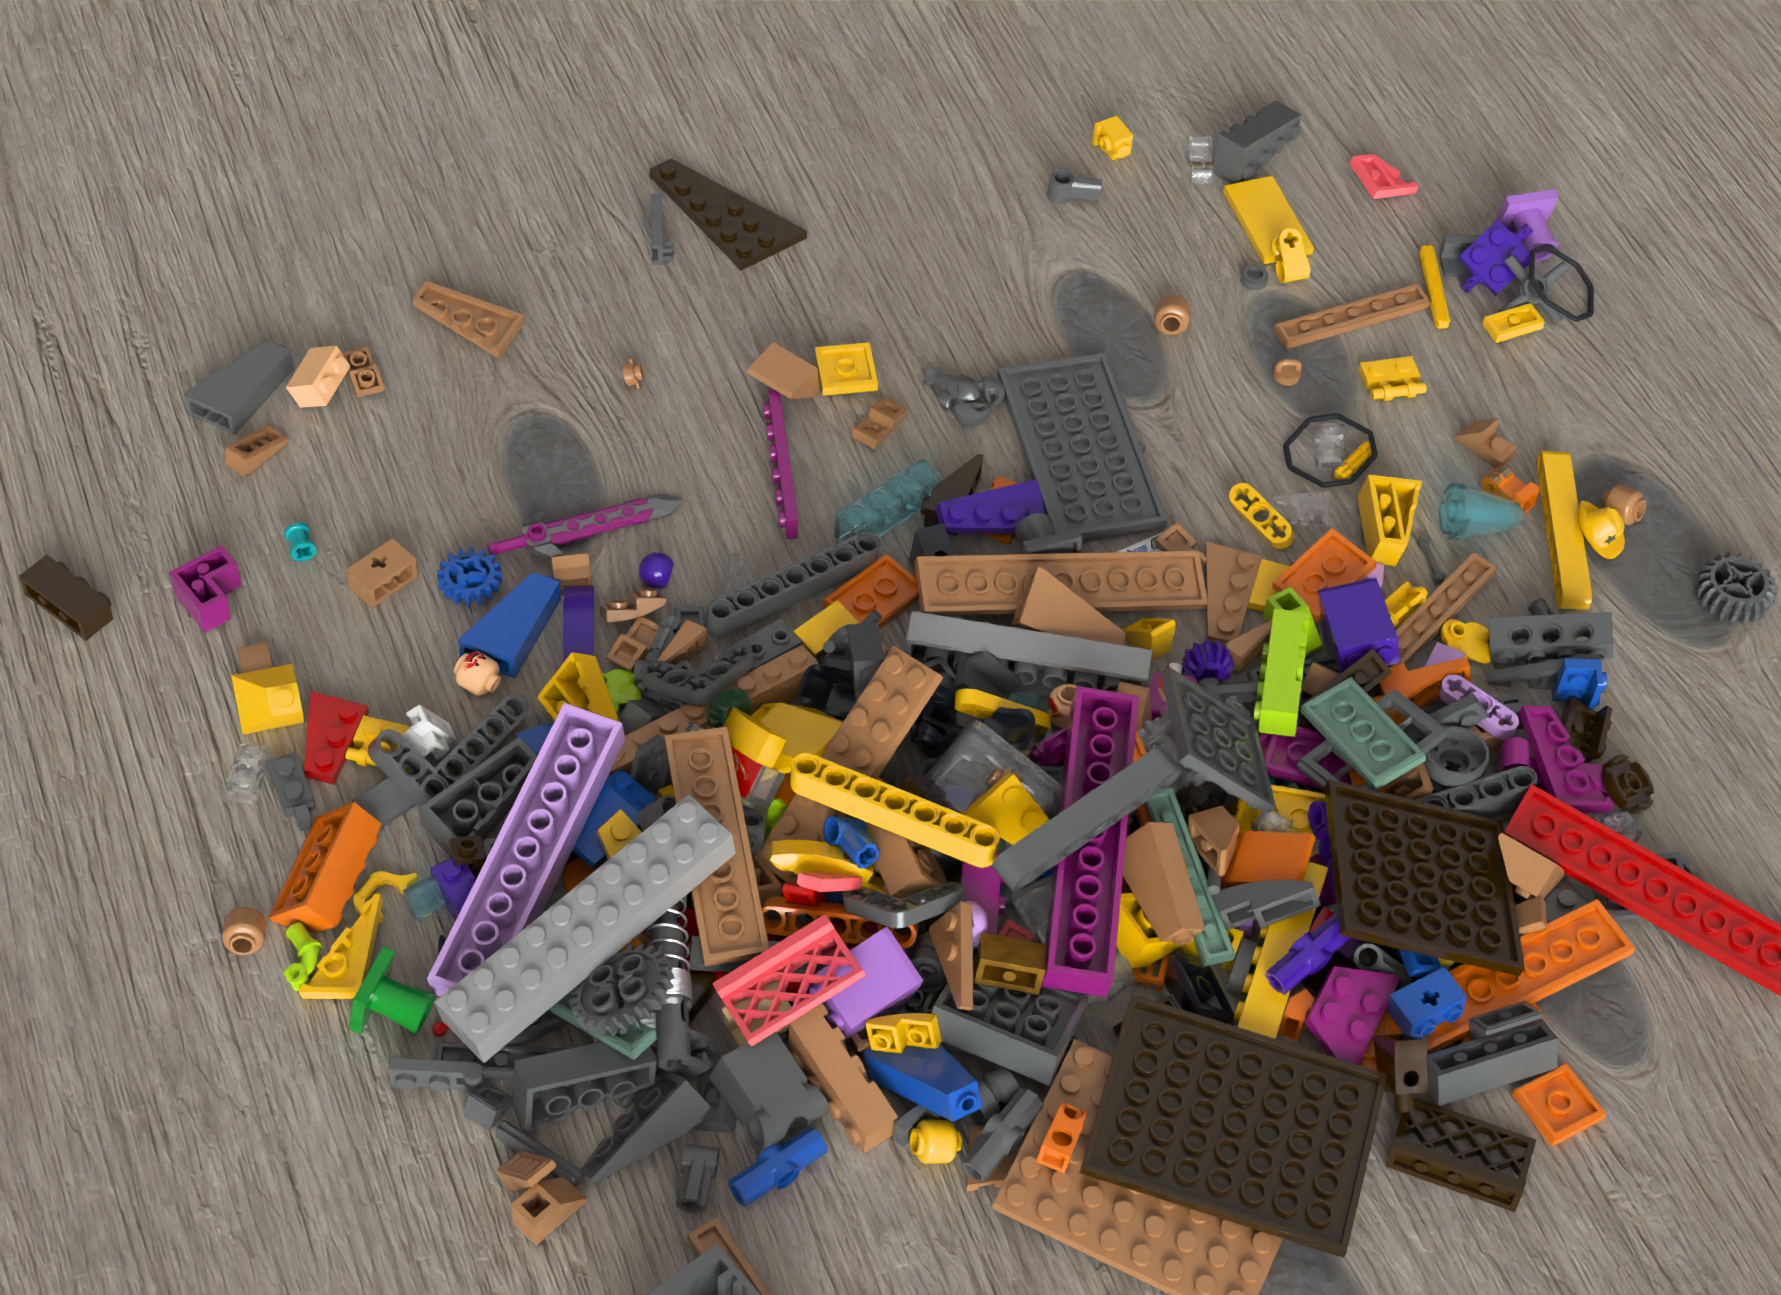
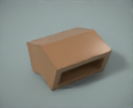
M588 553L551 557L553 579L560 581V590H564V586H592Z

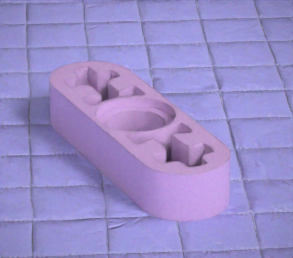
M1448 675L1442 680L1439 696L1443 702L1449 705L1473 693L1481 704L1486 707L1488 715L1487 718L1479 721L1477 725L1498 739L1506 740L1515 735L1519 719L1512 710L1459 675Z

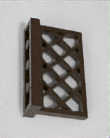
M1414 1097L1415 1110L1425 1113L1428 1119L1417 1123L1410 1112H1402L1385 1166L1516 1212L1524 1192L1536 1139ZM1452 1122L1459 1127L1460 1131L1449 1134L1442 1123ZM1434 1126L1441 1137L1429 1140L1423 1129ZM1414 1133L1421 1143L1411 1142L1403 1139L1402 1136ZM1474 1134H1486L1493 1142L1481 1145ZM1466 1137L1473 1148L1462 1152L1455 1141ZM1446 1144L1453 1155L1437 1151L1435 1147ZM1514 1144L1526 1148L1524 1154L1514 1157L1507 1145ZM1498 1149L1506 1160L1494 1163L1487 1152ZM1478 1155L1486 1166L1483 1167L1471 1163L1467 1159ZM1511 1167L1518 1176V1179L1502 1174L1500 1170Z

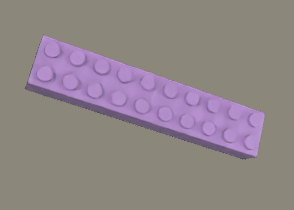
M567 703L563 704L427 977L433 993L440 997L542 914L625 742L621 722Z

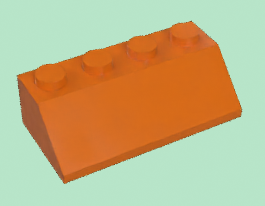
M355 802L316 816L268 919L286 926L301 922L305 925L307 931L313 933L334 928L342 919V910L346 901L354 893L355 888L353 886L358 875L366 866L365 860L369 851L378 840L377 834L382 823Z

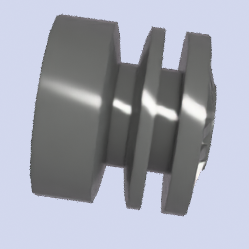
M1445 727L1448 730V735L1426 753V761L1423 762L1433 787L1432 794L1483 778L1489 761V749L1486 742L1477 733L1464 727Z

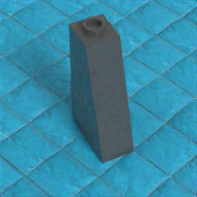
M269 340L264 341L188 390L184 394L187 413L236 435L294 370L291 350L281 344H276Z

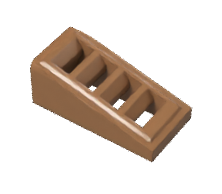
M267 425L226 446L225 464L244 477L288 443V438Z
M687 619L657 661H664L672 665L685 659L690 661L707 646L708 630Z
M1272 620L1225 644L1230 650L1234 662L1232 673L1235 675L1240 674L1263 652L1264 643L1270 642Z
M520 1151L497 1169V1174L507 1188L514 1192L533 1187L556 1168V1164L552 1159Z

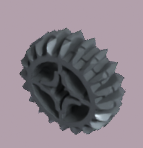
M1730 552L1724 555V557L1717 554L1714 559H1708L1700 569L1695 583V589L1697 590L1696 598L1701 599V607H1709V615L1716 613L1719 615L1720 620L1727 618L1731 624L1739 620L1742 625L1748 620L1754 623L1758 618H1763L1774 604L1777 588L1775 587V578L1770 577V570L1762 569V562H1753L1752 556L1748 559L1743 558L1741 553L1734 557Z

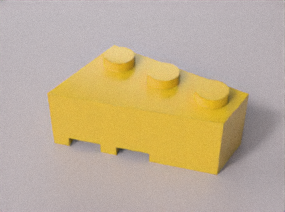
M1377 475L1367 476L1357 495L1366 552L1376 563L1389 566L1397 565L1408 545L1414 520L1413 515L1423 481Z
M572 652L537 696L554 720H556L563 704L567 703L619 722L596 656Z

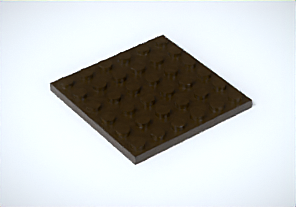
M1329 779L1324 786L1340 935L1520 976L1525 970L1512 884L1508 879L1498 840L1500 833H1503L1501 820Z

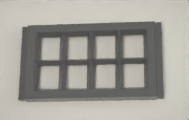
M1396 689L1393 692L1390 691L1376 702L1384 712L1392 707L1406 718L1404 722L1398 725L1402 730L1412 723L1427 735L1416 744L1425 754L1448 735V730ZM1327 740L1301 758V761L1297 763V768L1323 790L1329 779L1341 782L1338 779L1353 768ZM1331 752L1347 763L1345 767L1334 775L1318 763ZM1365 783L1363 786H1361L1363 788L1372 789V787L1368 783Z

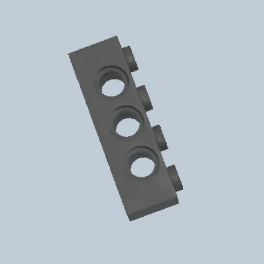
M1612 612L1489 617L1492 662L1500 664H1511L1515 661L1539 663L1546 659L1556 660L1571 657L1575 654L1590 653L1593 659L1601 661L1606 658H1613ZM1578 637H1587V638H1588V639L1585 640V641H1577V640H1575V639L1578 638ZM1548 638H1556V639H1558V640L1555 641V642H1546V641H1545V640L1548 639ZM1518 639L1527 640L1525 643L1522 644L1515 643V641Z

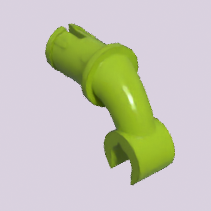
M301 922L291 925L286 931V936L297 949V956L300 959L299 963L289 965L284 971V975L294 991H299L303 983L307 985L310 982L309 976L317 965L319 953L322 949L321 943L312 938L305 925Z

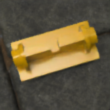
M1406 581L1384 600L1394 629L1426 601L1428 592L1424 587L1412 588L1409 581Z

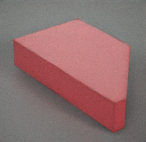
M826 872L798 873L797 878L799 886L819 892L861 889L862 877Z

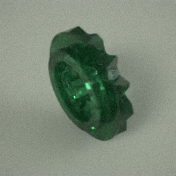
M730 688L720 693L709 706L707 712L708 724L712 728L723 727L729 716V713L726 711L727 708L732 709L735 707L748 715L752 713L750 706L753 701L748 696L749 694L741 688Z

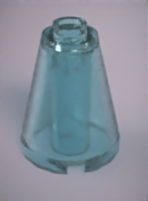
M1457 482L1449 484L1444 490L1443 495H1447L1446 502L1440 503L1439 507L1440 528L1443 534H1448L1449 537L1447 539L1461 540L1515 530L1522 523L1524 517L1523 509L1518 502Z

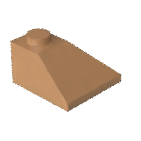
M1502 832L1500 833L1498 840L1508 879L1517 886L1514 892L1528 900L1533 899L1534 896L1537 898L1541 896L1544 899L1565 876L1564 869Z

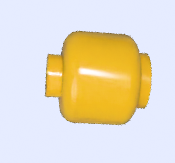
M921 1120L910 1133L911 1152L917 1156L921 1163H950L955 1158L957 1151H960L962 1147L961 1133L956 1131L954 1124L950 1120Z

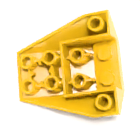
M781 702L763 704L751 717L774 730L776 734L786 739V742L773 768L762 765L754 783L790 773L793 758L800 753H811L821 757L843 721L813 708ZM739 760L736 761V762H737L736 769H735L736 772H737L738 767H739ZM741 764L740 767H741V769H742V771H743V774H744V776H745V775H746V772H745V770H744V768H743V766H742V764Z

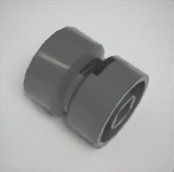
M929 931L924 932L916 939L909 960L923 979V983L918 990L934 992L941 989L946 984L947 979Z
M997 1066L984 1074L983 1082L977 1079L983 1108L968 1115L979 1126H985L995 1113L1000 1114V1111L1006 1107L1020 1089L1013 1075L1003 1066Z

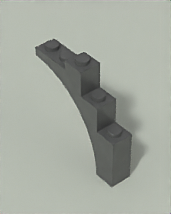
M878 622L847 625L848 652L855 703L885 659ZM895 752L879 775V778L894 787L896 786Z

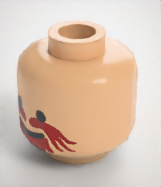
M479 651L471 652L470 654L465 653L455 665L454 674L456 675L457 684L475 696H483L487 692H494L501 682V677L498 676L500 671L498 663Z
M1062 684L1055 687L1050 693L1047 713L1051 715L1052 723L1060 728H1066L1069 725L1070 706L1077 685Z

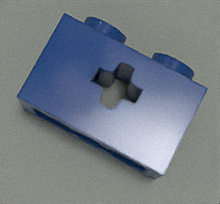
M1444 966L1390 994L1387 1012L1403 1033L1425 1037L1432 1033L1436 1026L1446 1021L1451 1023L1460 1018L1464 1012L1467 995Z

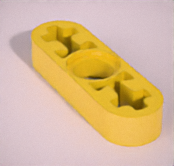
M1239 483L1231 488L1229 499L1233 508L1272 547L1284 549L1292 544L1294 533L1291 525L1251 485ZM1238 495H1247L1252 505L1248 507L1244 500L1238 499ZM1259 510L1269 512V517L1263 522L1254 520V515ZM1273 524L1279 532H1284L1286 536L1283 538L1280 536L1276 537L1271 528Z

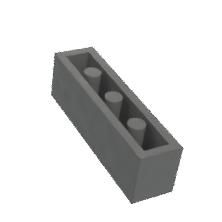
M1538 1019L1428 1054L1427 1091L1437 1105L1441 1106L1556 1069L1558 1067V1037L1543 1019Z

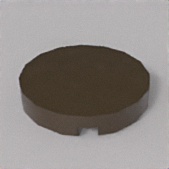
M1616 755L1603 766L1602 777L1605 788L1615 804L1622 810L1631 814H1640L1653 804V800H1651V794L1654 793L1653 784L1649 775L1636 761L1632 763L1627 760L1629 757L1626 755Z

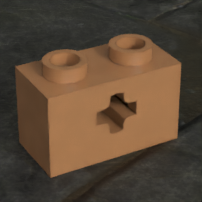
M393 538L377 546L371 553L353 562L346 569L349 589L371 608L418 577L416 558Z

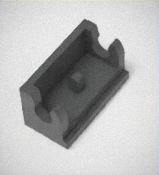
M658 734L637 748L630 774L635 781L655 798L659 789L672 784L664 738Z

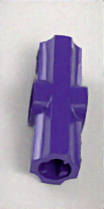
M1336 912L1314 932H1307L1291 946L1289 953L1266 971L1265 976L1274 990L1283 995L1287 994L1309 974L1312 976L1320 971L1332 958V954L1351 940L1349 937L1340 935L1338 913Z

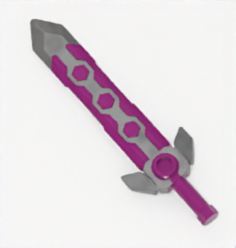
M659 493L542 523L543 512L532 514L523 523L521 536L488 543L489 555L493 554L496 556L499 553L526 547L527 552L534 553V556L545 558L562 556V551L555 547L556 545L669 516L682 503V499Z

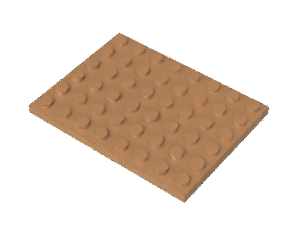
M1074 1039L1043 1102L1044 1106L1036 1116L1001 1186L992 1209L1170 1295H1259L1283 1238L1079 1173L1113 1056ZM1062 1102L1088 1112L1065 1174L1036 1162L1042 1143Z

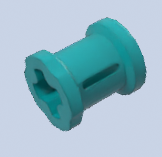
M297 522L286 527L284 534L286 541L291 546L290 555L292 559L302 562L314 557L317 548L315 543L310 540L309 526L306 523Z

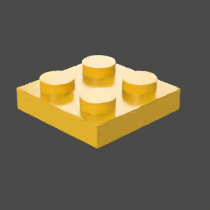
M869 342L814 347V356L823 396L878 391V379Z

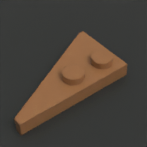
M960 901L929 927V933L957 1009L970 1011L973 1009L972 904Z

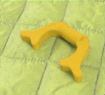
M385 871L373 873L353 897L355 910L360 914L359 910L379 886L385 884L394 886L401 895H405L407 887L417 882V874L396 875ZM382 912L380 914L379 923L384 921V915Z

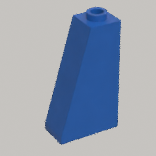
M532 572L460 637L458 641L460 657L465 653L470 654L471 652L479 651L498 663L500 674L516 678L561 601L560 581Z
M941 1045L937 1049L906 1046L902 1054L871 1050V1048L863 1051L868 1077L871 1081H875L876 1084L953 1122L983 1108L977 1080Z

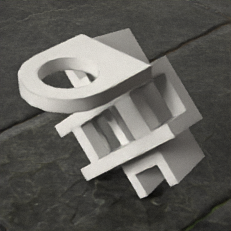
M419 704L406 713L413 726L407 729L402 736L423 757L432 752L435 759L439 761L450 750L449 746L456 740V737L449 722ZM403 764V767H410L407 764Z

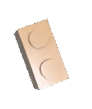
M337 346L310 348L286 388L300 408L326 406L349 370L350 365Z

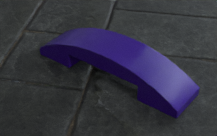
M564 586L563 663L572 652L594 656V586Z

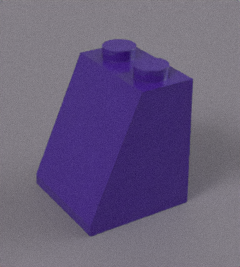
M1376 578L1318 590L1324 642L1340 674L1372 649L1377 652L1387 666L1400 663L1397 634Z

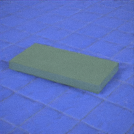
M1352 677L1301 705V713L1373 790L1381 788L1426 761V754Z

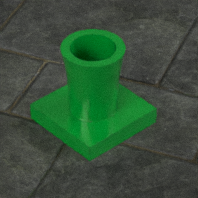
M383 946L353 999L348 1029L361 1034L374 1011L396 1022L417 1036L432 1009L436 993L417 989L391 979L395 951Z

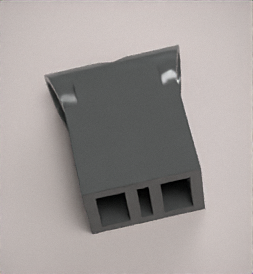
M774 1032L752 1047L749 1043H746L722 1056L709 1075V1079L742 1125L747 1126L749 1139L753 1147L759 1152L784 1139L788 1130L805 1127L829 1112L826 1098L817 1088L807 1083V1077L777 1032Z

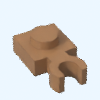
M1178 522L1155 540V544L1161 551H1196L1193 549L1196 547L1197 542ZM1199 551L1201 565L1204 566L1206 564L1207 559L1206 556Z

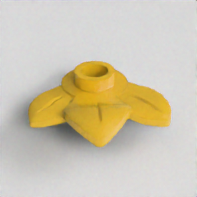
M1450 619L1442 625L1440 636L1445 645L1464 652V657L1482 664H1489L1491 662L1490 647L1487 643L1490 640V631L1485 626L1476 622L1464 624L1456 619Z

